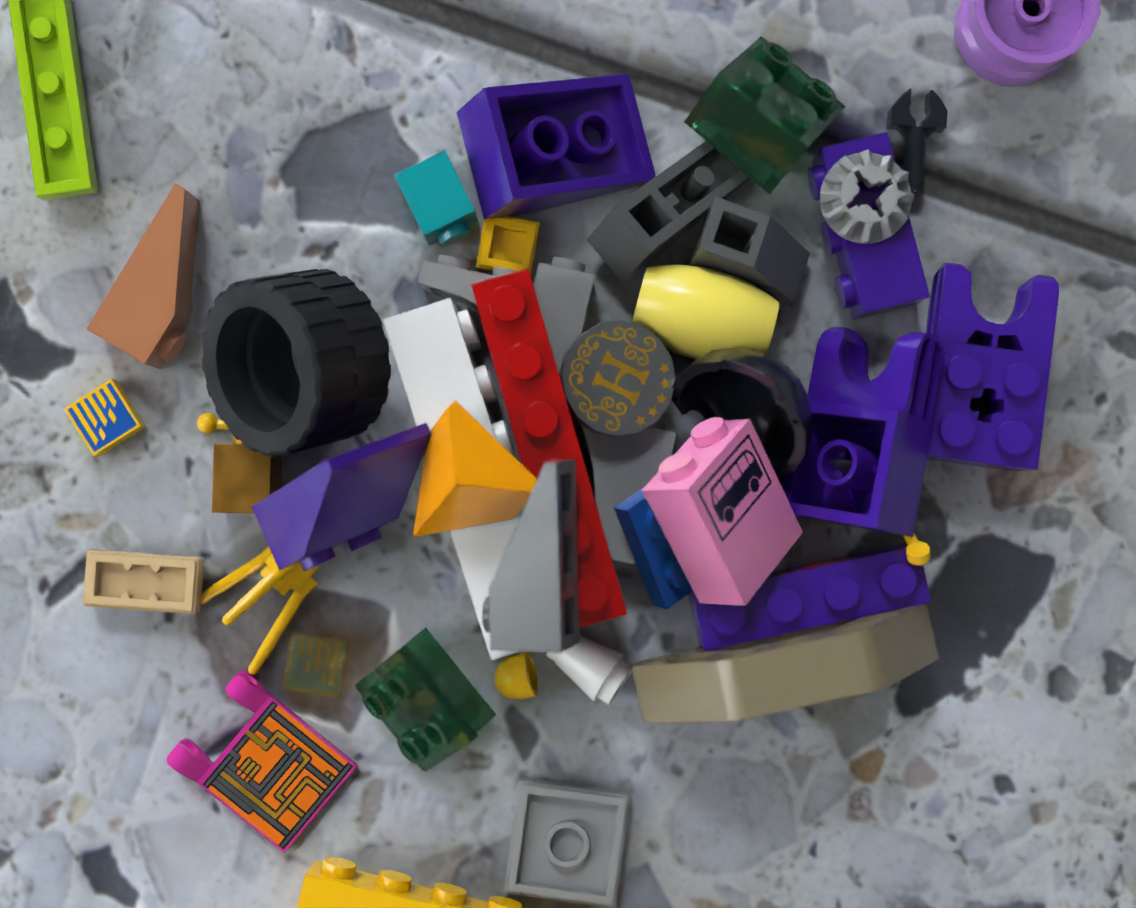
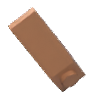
M176 183L87 327L88 331L143 364L158 369L162 368L165 361L171 363L181 352L187 335L183 332L190 319L199 200Z

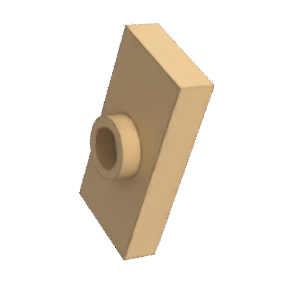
M98 549L87 550L83 606L185 614L200 613L204 557Z

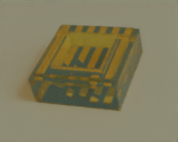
M299 632L291 633L283 690L337 698L341 696L349 640Z

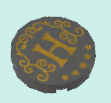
M623 320L599 323L577 336L564 353L559 371V377L572 417L591 432L610 437L636 434L656 423L670 405L674 391L672 388L675 381L673 361L661 339L644 326Z

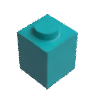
M445 150L394 175L429 246L438 241L441 246H448L462 240L472 232L470 225L478 222V218Z

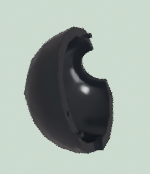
M755 348L723 349L710 351L678 373L672 385L674 391L671 400L682 415L694 410L699 412L705 420L714 417H720L723 420L750 419L777 478L779 479L796 470L805 456L812 439L813 416L809 397L801 380L787 365Z

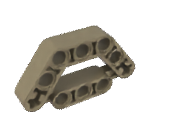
M928 603L708 651H704L701 646H698L695 653L657 656L631 664V669L644 723L732 722L878 691L899 682L940 658L929 606Z

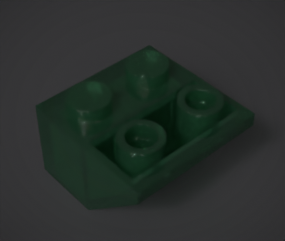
M761 36L718 73L684 123L766 192L771 194L846 106L836 99L834 91L828 84L820 79L811 78L793 63L792 56L785 48L776 43L768 42Z

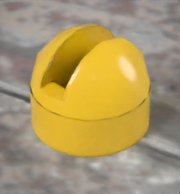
M529 652L506 657L497 667L494 683L502 695L509 699L519 700L538 696L537 670L532 655Z

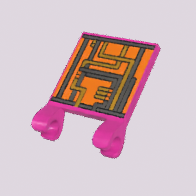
M241 670L228 683L225 690L227 695L234 701L255 713L214 763L197 744L186 738L182 739L174 747L166 760L168 765L175 771L198 783L285 853L357 767V763L273 696L256 677L246 670Z

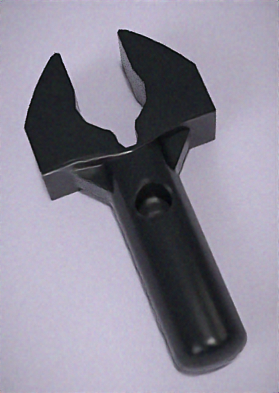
M910 88L899 97L888 111L886 129L898 130L904 138L902 170L909 172L908 181L911 192L915 195L914 197L922 195L924 190L927 138L932 133H942L947 128L948 111L939 96L933 90H930L925 96V119L917 126L916 120L909 112L912 92Z

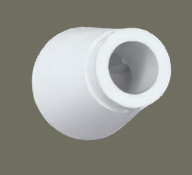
M580 636V642L562 653L547 652L546 654L593 702L599 698L610 705L632 672L631 665L623 660L625 654L583 636Z

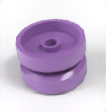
M960 0L954 15V40L963 61L981 78L1001 86H1027L1047 78L1092 36L1100 16V0Z

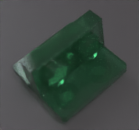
M424 628L355 685L362 695L363 704L368 712L375 718L383 721L397 739L401 753L425 772L471 744L478 737L477 732L496 715L427 628Z

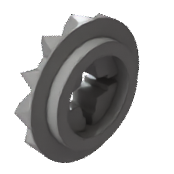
M869 149L849 156L845 155L832 166L821 185L820 206L826 222L838 235L855 243L870 244L891 237L909 219L911 204L915 196L911 192L908 181L909 172L902 170L893 161L892 155L883 156L872 153ZM858 180L863 182L867 188H873L876 185L878 187L886 186L876 200L877 211H873L868 204L861 205L860 207L855 205L850 209L847 208V205L860 192L857 185Z

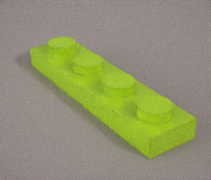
M8 0L35 195L41 200L46 201L98 193L71 0Z

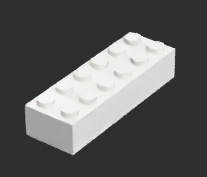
M448 298L383 319L416 426L427 423L431 431L448 406L456 400L504 448L515 456V449L506 423L503 420L494 422L489 405L497 403L499 400L490 372L487 370L486 365L477 367L472 352L482 349L468 309L459 312L452 299ZM524 508L511 520L450 531L491 660L519 652L490 650V633H487L483 627L482 609L486 597L489 596L488 588Z

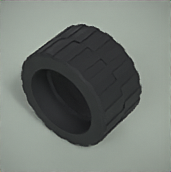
M311 269L237 281L229 285L226 291L220 292L216 297L212 309H209L205 320V331L202 333V369L205 373L209 397L213 400L219 418L227 425L229 432L237 440H241L246 448L253 452H261L264 456H286L360 435L368 429L371 423H375L381 414V407L386 403L389 393L388 383L389 379H391V364H389L388 352H390L378 312H375L371 305V300L364 291H360L352 280L346 276L338 275L333 270ZM291 343L299 365L300 380L293 362Z

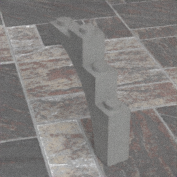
M439 255L437 263L422 260L418 283L425 291L451 298L478 311L471 284L516 271L494 267L492 275L471 271L472 263L467 260ZM554 257L552 265L539 262L533 286L559 373L564 353L574 339L583 333L595 274L584 272L586 265L581 262ZM659 419L656 423L639 433L617 437L591 432L580 424L592 464L595 502L612 560L637 565L614 507L646 486L659 472L660 464L672 456L677 433L664 430L666 420Z

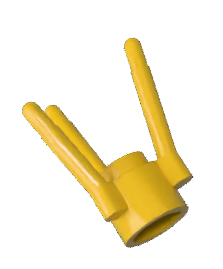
M269 546L260 555L225 576L201 594V604H205L264 567L260 571L264 578L223 616V624L229 626L244 612L249 610L272 587L282 595H285L290 589L294 590L249 665L248 672L251 675L259 672L305 596L318 584L312 575L320 568V565L304 571L301 563L298 562L279 570Z

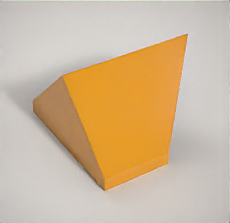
M455 400L448 406L430 431L431 435L424 453L413 537L514 519L526 506L537 481L506 448Z

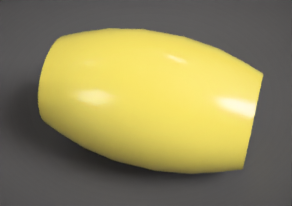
M681 264L648 266L644 274L632 323L642 325L661 339L667 350L696 360L712 350L755 348L767 354L777 320L779 301L752 283L717 270Z

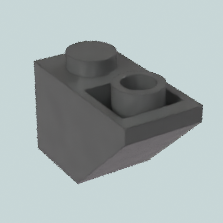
M716 197L703 220L689 265L705 267L736 276L760 288L779 301V303L792 307L795 303L810 253L770 215Z

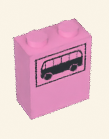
M714 417L702 421L692 429L691 437L674 455L668 457L660 464L659 472L642 489L699 603L746 606L803 533L750 419L723 420L720 417Z

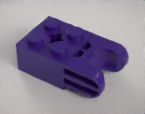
M945 262L933 277L925 332L935 335L945 350L944 370L927 460L1009 471L1038 470L1059 300V284L1052 276L1036 275L1019 287L1013 311L1004 324H996L987 321L979 315L973 304L971 272L961 264ZM980 397L985 405V414L978 420L979 411H971L970 402L971 399Z
M831 327L824 331L818 340L807 395L813 416L812 439L805 456L796 470L785 475L783 491L795 516L913 537L944 370L945 350L939 339L931 333H908L897 339L885 369L877 378L870 381L868 376L869 350L867 343L856 331L850 328Z

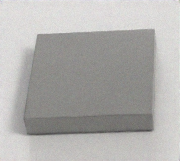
M519 777L503 893L615 908L630 792Z

